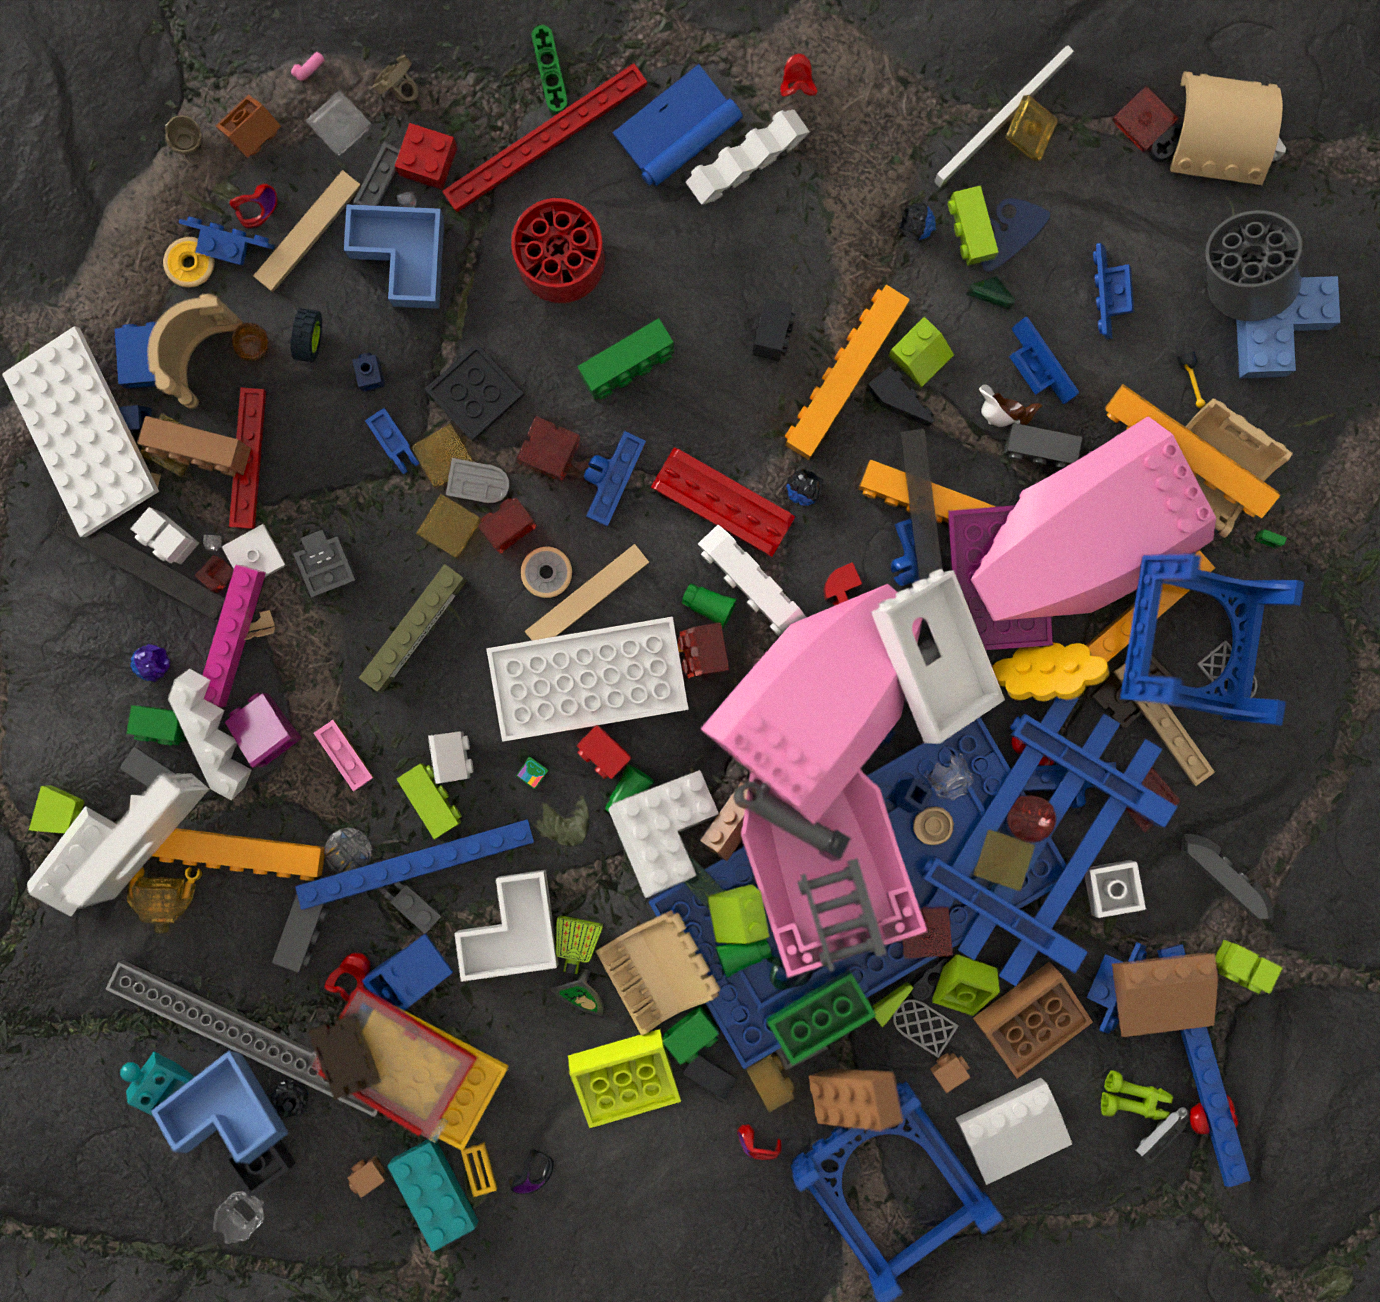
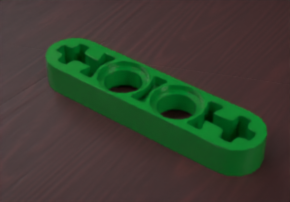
M539 25L532 32V40L547 107L551 114L557 115L568 107L552 31L548 26ZM544 33L546 37L545 40L547 44V47L544 48L542 47L540 39V34ZM546 54L554 57V61L549 65L541 62L542 57ZM551 76L559 79L558 84L554 87L546 84V80ZM555 93L558 94L559 102H562L559 108L553 105V94Z

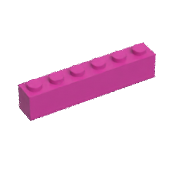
M235 565L202 675L210 679L204 700L219 708L226 707L245 645L246 640L244 639L248 635L266 574L264 571L244 565Z

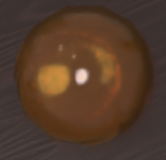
M246 322L239 325L232 335L234 351L240 358L246 361H256L262 358L268 350L266 331L256 323Z

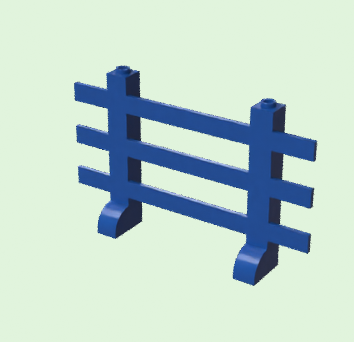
M1056 697L1041 723L1026 714L1022 715L1021 718L1018 716L1015 718L1010 727L1013 730L1011 736L1026 744L1022 754L952 867L934 857L933 861L928 859L922 869L925 873L923 878L939 887L922 914L928 932L934 934L956 898L980 913L957 949L963 954L975 960L997 924L1021 939L999 974L1000 977L1014 986H1017L1038 950L1074 973L1077 971L1088 952L1052 930V927L1126 807L1132 809L1137 815L1154 826L1164 828L1177 806L1141 785L1162 751L1160 747L1144 739L1125 772L1121 773L1099 759L1118 729L1119 722L1103 714L1082 748L1057 734L1079 698L1077 697L1068 700ZM1045 756L1068 770L1048 802V816L1043 824L1053 825L1054 828L1048 836L1047 834H1036L1041 824L1035 823L1028 836L1032 834L1033 837L1030 841L1028 837L1025 839L998 885L991 892L970 879L969 875L1042 757ZM1086 781L1109 795V798L1035 918L1010 904ZM1048 804L1046 805L1045 809L1043 810L1042 815H1041V818L1039 817L1038 819H1040V820L1042 819V817H1043V815H1044V813H1045V811H1046V809H1047V807H1048Z

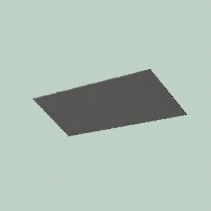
M133 747L120 767L121 770L148 788H151L161 775L175 774L135 747Z

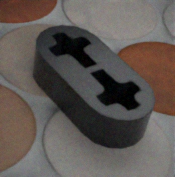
M1175 124L1152 144L1149 149V156L1153 161L1158 163L1164 162L1175 153L1180 138L1174 142L1171 139L1175 134L1181 133L1183 124ZM1166 144L1167 148L1165 149V151L1163 153L1158 154L1156 152L1157 149L1163 147Z

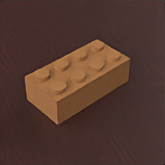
M145 416L138 441L139 445L145 447V452L153 454L152 456L166 460L168 456V458L174 459L175 462L184 465H190L191 462V464L197 465L198 468L212 471L214 468L217 471H221L222 474L235 477L236 473L244 475L251 449L238 439Z
M829 1068L809 1076L810 1090L813 1096L818 1124L882 1131L903 1122L894 1074L891 1072Z

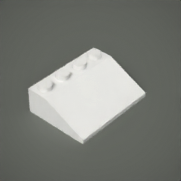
M1042 1078L955 1118L986 1185L1072 1145L1054 1097L1047 1083Z

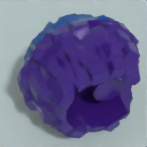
M148 644L134 652L131 657L130 667L137 677L146 681L156 682L163 678L165 672L168 671L170 659H168L164 648Z

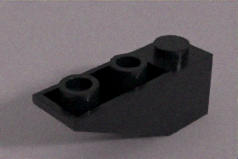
M889 367L867 385L866 390L880 407L927 427H930L935 421L932 418L934 417L932 411L926 405L923 407L918 401L919 396L911 387L908 389L903 383L904 378L898 370H893Z

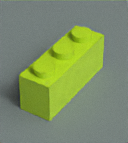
M981 186L953 192L950 201H948V208L950 214L955 217L954 231L956 236L961 239L960 253L962 259H966L967 265L995 259L998 254V248Z
M420 763L398 777L397 781L432 837L436 839L461 823L459 818L462 816L455 805L451 806L446 799L449 795L442 785L438 786L436 784L434 770L431 766Z

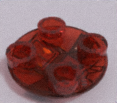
M1021 796L1008 812L1007 822L1010 831L1015 837L1024 842L1034 843L1046 839L1053 832L1056 825V813L1053 806L1043 798Z

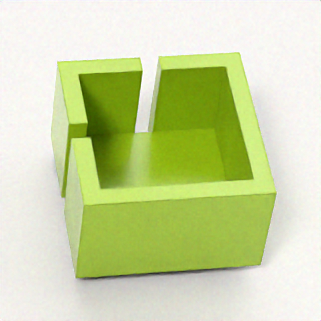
M1223 940L1215 956L1218 974L1258 994L1261 991L1271 993L1282 967L1263 957L1259 958V955L1226 940Z

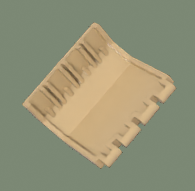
M672 910L636 926L596 950L599 959L641 1035L648 1033L660 1023L679 1012L713 1000L718 996L717 992L721 990L713 975H707L710 969L701 953L696 955L695 951L698 948L690 933H684L683 930L686 929V926L679 913L674 914Z

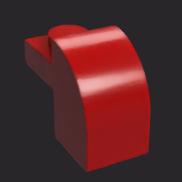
M853 562L836 569L825 582L824 598L826 601L834 597L836 601L833 602V606L847 601L848 598L845 592L862 584Z

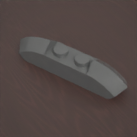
M1183 835L1181 852L1251 917L1257 919L1274 917L1271 901L1264 888L1258 881L1249 884L1250 879L1241 871L1237 873L1231 867L1233 864L1228 858L1223 855L1219 856L1221 851L1219 845L1199 835Z

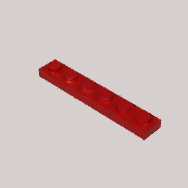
M240 388L236 439L251 449L244 475L236 473L235 477H233L229 527L255 528L266 391L264 389Z

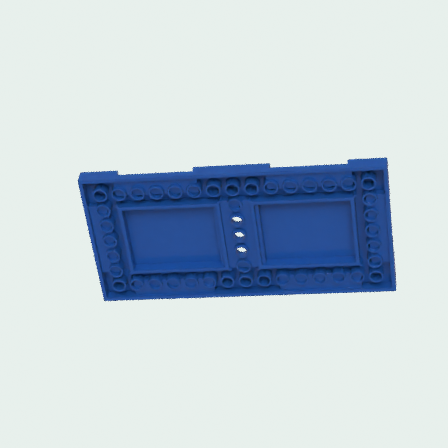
M981 717L943 742H923L866 775L880 788L921 915L939 888L923 878L925 874L922 871L928 859L933 861L934 857H937L952 867L1011 771ZM916 778L922 781L925 786L933 791L925 808L941 807L951 815L954 828L951 837L946 842L939 845H927L917 838L913 831V821L919 812L908 813L890 801L900 780ZM1023 790L969 875L970 879L991 892L994 891L1027 838L1028 834L1026 833H1030L1033 827H1029V823L1035 825V822L1023 819L1022 830L1012 824L1009 825V813L1022 817V808L1027 798ZM1027 799L1026 816L1032 815L1030 817H1033L1035 810L1032 805L1030 806V801ZM1051 837L1010 904L1018 909L1051 891L1067 866ZM745 846L733 852L728 861L721 859L700 871L702 872L701 874L699 872L696 874L701 880L708 881L711 878L709 882H700L696 877L691 878L696 883L715 887L722 892L753 884L759 890ZM690 880L687 881L692 887L703 888L712 895L717 894L715 893L716 890L695 885ZM683 882L649 900V904L657 917L672 910L674 914L679 913L686 926V929L683 930L684 933H690L698 948L695 951L696 955L701 953L710 969L707 975H713L721 989L717 992L718 996L706 1002L743 1069L782 1048L767 1023V1017L847 970H850L867 998L962 943L980 914L955 898L934 934L927 931L884 945L887 954L879 957L875 956V952L870 953L867 951L833 962L834 970L829 971L828 966L809 970L810 976L806 982L784 987L788 983L789 978L786 971L782 968L784 964L765 906L764 911L769 937L766 939L772 956L726 978L715 946L731 943H717L715 941L709 904L706 900L707 896H704V891L692 889L686 882ZM696 891L702 893V897H699Z

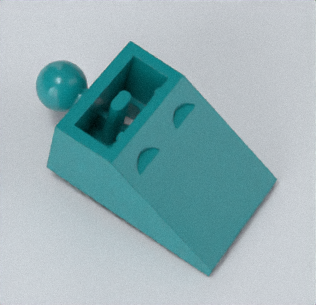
M156 1052L152 1053L141 1070L136 1063L129 1062L124 1064L120 1071L121 1078L124 1081L132 1082L126 1090L127 1103L152 1116L151 1111L195 1077L176 1062Z

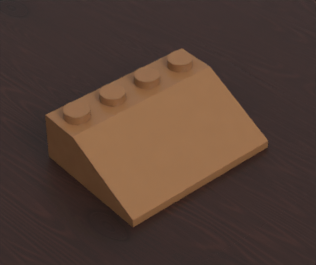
M1196 953L1112 963L1121 1037L1214 1026L1218 985L1215 954Z
M1050 962L1046 963L973 1018L1017 1079L1093 1023L1063 975Z

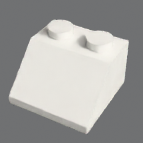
M464 732L428 736L436 784L471 778L470 773H473V763L471 759L467 758L466 750L470 749L468 736H464Z

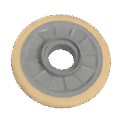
M537 548L530 552L522 563V582L529 592L538 597H555L561 594L570 584L572 578L571 563L567 556L556 548ZM544 566H550L553 569V575L548 579L540 576V570Z

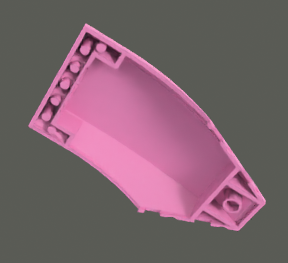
M1146 417L1074 463L1033 486L1022 490L1019 495V501L1008 514L1006 523L1000 528L993 540V546L982 559L981 566L975 571L971 581L993 621L1092 613L1138 588L1143 555L1193 554L1213 541L1216 516L1173 434L1150 417Z
M888 584L791 624L701 728L705 734L813 825L868 760L902 715L905 694L871 614L872 611L879 608L878 604L882 601L896 598V593L898 592ZM921 617L917 618L912 625V632L916 643H918L923 621Z
M860 769L817 820V822L832 831L838 830L851 838L840 860H829L819 854V850L749 809H745L741 836L758 888L761 891L762 900L788 977L822 966L819 953L823 952L807 896L806 894L801 895L797 882L802 880L800 876L802 874H806L808 881L843 871L844 867L848 866L847 861L857 858L883 944L887 945L927 932L894 836L880 788ZM750 772L749 782H755L762 786L763 782ZM770 789L769 794L788 804L772 789ZM748 790L747 801L751 802L753 794ZM847 879L813 889L811 894L814 904L852 894L851 891H854L855 887L853 880L848 882ZM853 903L820 913L818 917L821 927L825 928L859 918V915L863 913L860 904L855 905ZM860 927L826 937L825 940L829 952L866 942V939L870 938L867 928L863 929Z

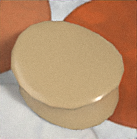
M941 807L925 808L923 812H919L915 816L913 821L915 835L921 842L927 845L942 844L953 833V819L948 811Z

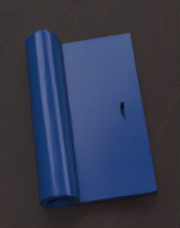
M698 64L616 129L613 135L643 172L641 175L649 186L653 184L656 187L741 120L743 115L734 101L731 99L726 100Z

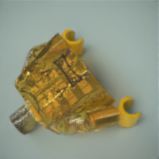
M142 867L128 883L127 902L134 912L138 914L141 922L154 923V931L156 933H166L169 931V923H174L178 916L183 915L192 902L196 888L194 882L201 878V869H198L197 875L192 878L190 876L192 867L187 868L185 876L188 880L184 882V878L143 877L144 868Z

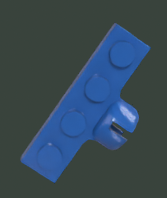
M624 431L611 459H606L599 455L591 458L588 465L597 470L588 467L585 470L584 478L586 481L596 485L597 492L586 514L587 518L605 526L609 525L646 442L645 440Z
M919 516L895 524L904 549V556L892 561L891 572L904 571V573L894 577V580L900 586L915 583L922 579L927 580L930 578V573L938 570Z
M1116 762L1106 763L1116 769ZM1060 765L1037 766L1024 786L1023 791L1050 790L1055 792L1068 770ZM1085 781L1070 805L1072 809L1085 805L1086 789L1096 787Z

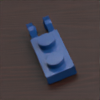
M385 408L365 420L389 458L395 462L402 474L408 472L405 464L398 458L402 453L406 452L409 460L415 466L420 464L411 451V446Z

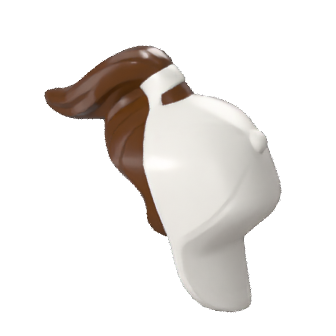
M985 384L979 388L985 398L981 412L990 425L998 427L1008 426L1012 423L1027 425L1035 413L1042 407L1041 403H1033L1024 407L1015 400L1004 398L1000 393L995 394Z

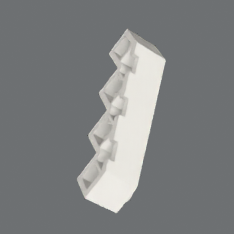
M795 110L779 111L773 116V122L767 128L752 129L746 134V140L740 146L733 148L728 146L719 152V158L713 164L699 165L692 170V176L686 183L701 205L717 200L723 196L722 192L725 189H728L730 186L735 188L747 180L749 175L757 168L762 170L774 162L776 157L785 149L787 152L804 139L809 130Z
M717 525L698 543L703 550L701 553L703 558L709 564L714 562L726 574L724 580L732 588L737 586L749 598L747 604L755 612L760 610L770 620L772 624L769 627L777 636L783 634L791 624L807 618L802 610L783 593V590L775 581L761 570L757 562L747 552H744L737 545V541L722 527Z
M189 669L175 679L168 700L210 789L232 800L245 788L251 769L231 759L237 742L233 737L218 730L224 710L204 700L210 679Z

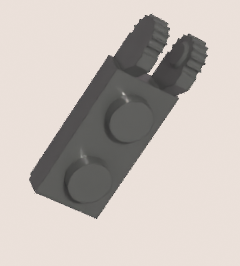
M403 881L394 884L401 889L397 895L391 892L387 886L378 888L391 901L390 903L424 934L442 917L433 906Z

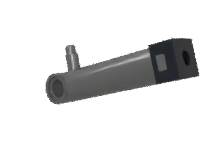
M747 782L737 787L734 791V801L740 808L749 809L819 850V854L829 860L837 861L841 859L851 839L850 837L838 830L832 831L819 822L813 825L793 807L769 794L770 788L764 783L760 786L755 782ZM745 789L750 790L753 794L751 802L747 801L744 797Z

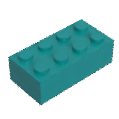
M435 1136L391 1159L387 1166L432 1252L476 1228L479 1220Z

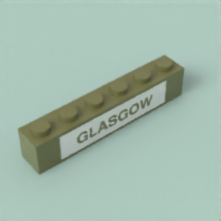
M444 564L360 675L359 679L375 691L383 693L467 580Z

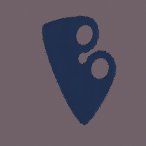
M1008 198L1000 202L996 214L1003 224L1008 225V230L1002 231L998 222L990 219L991 225L995 228L994 237L998 254L995 259L981 262L984 270L991 271L996 269L1019 252L1047 223L1050 212L1040 206L1020 199ZM1007 204H1011L1016 208V215L1010 219L1005 218L1002 214V208Z

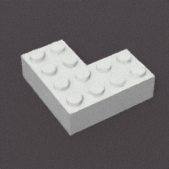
M700 770L616 802L608 809L645 898L696 876L678 832L711 820L719 814Z
M546 870L499 876L496 878L502 924L458 930L455 933L461 981L557 968L559 965L558 957L556 956V940Z

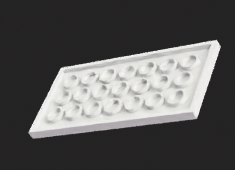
M72 327L2 373L80 537L89 536L159 492L79 327Z
M673 617L486 648L502 742L689 710Z

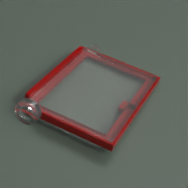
M359 985L339 1018L356 1013L382 1081L377 1085L365 1090L356 1091L351 1095L418 1136L421 1134L435 1143L448 1122L442 1117L478 1057ZM314 1050L309 1059L313 1063L311 1068L318 1071V1075L325 1078Z

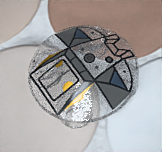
M351 827L335 831L326 841L324 848L327 864L333 871L339 874L367 866L373 853L370 841L366 835Z

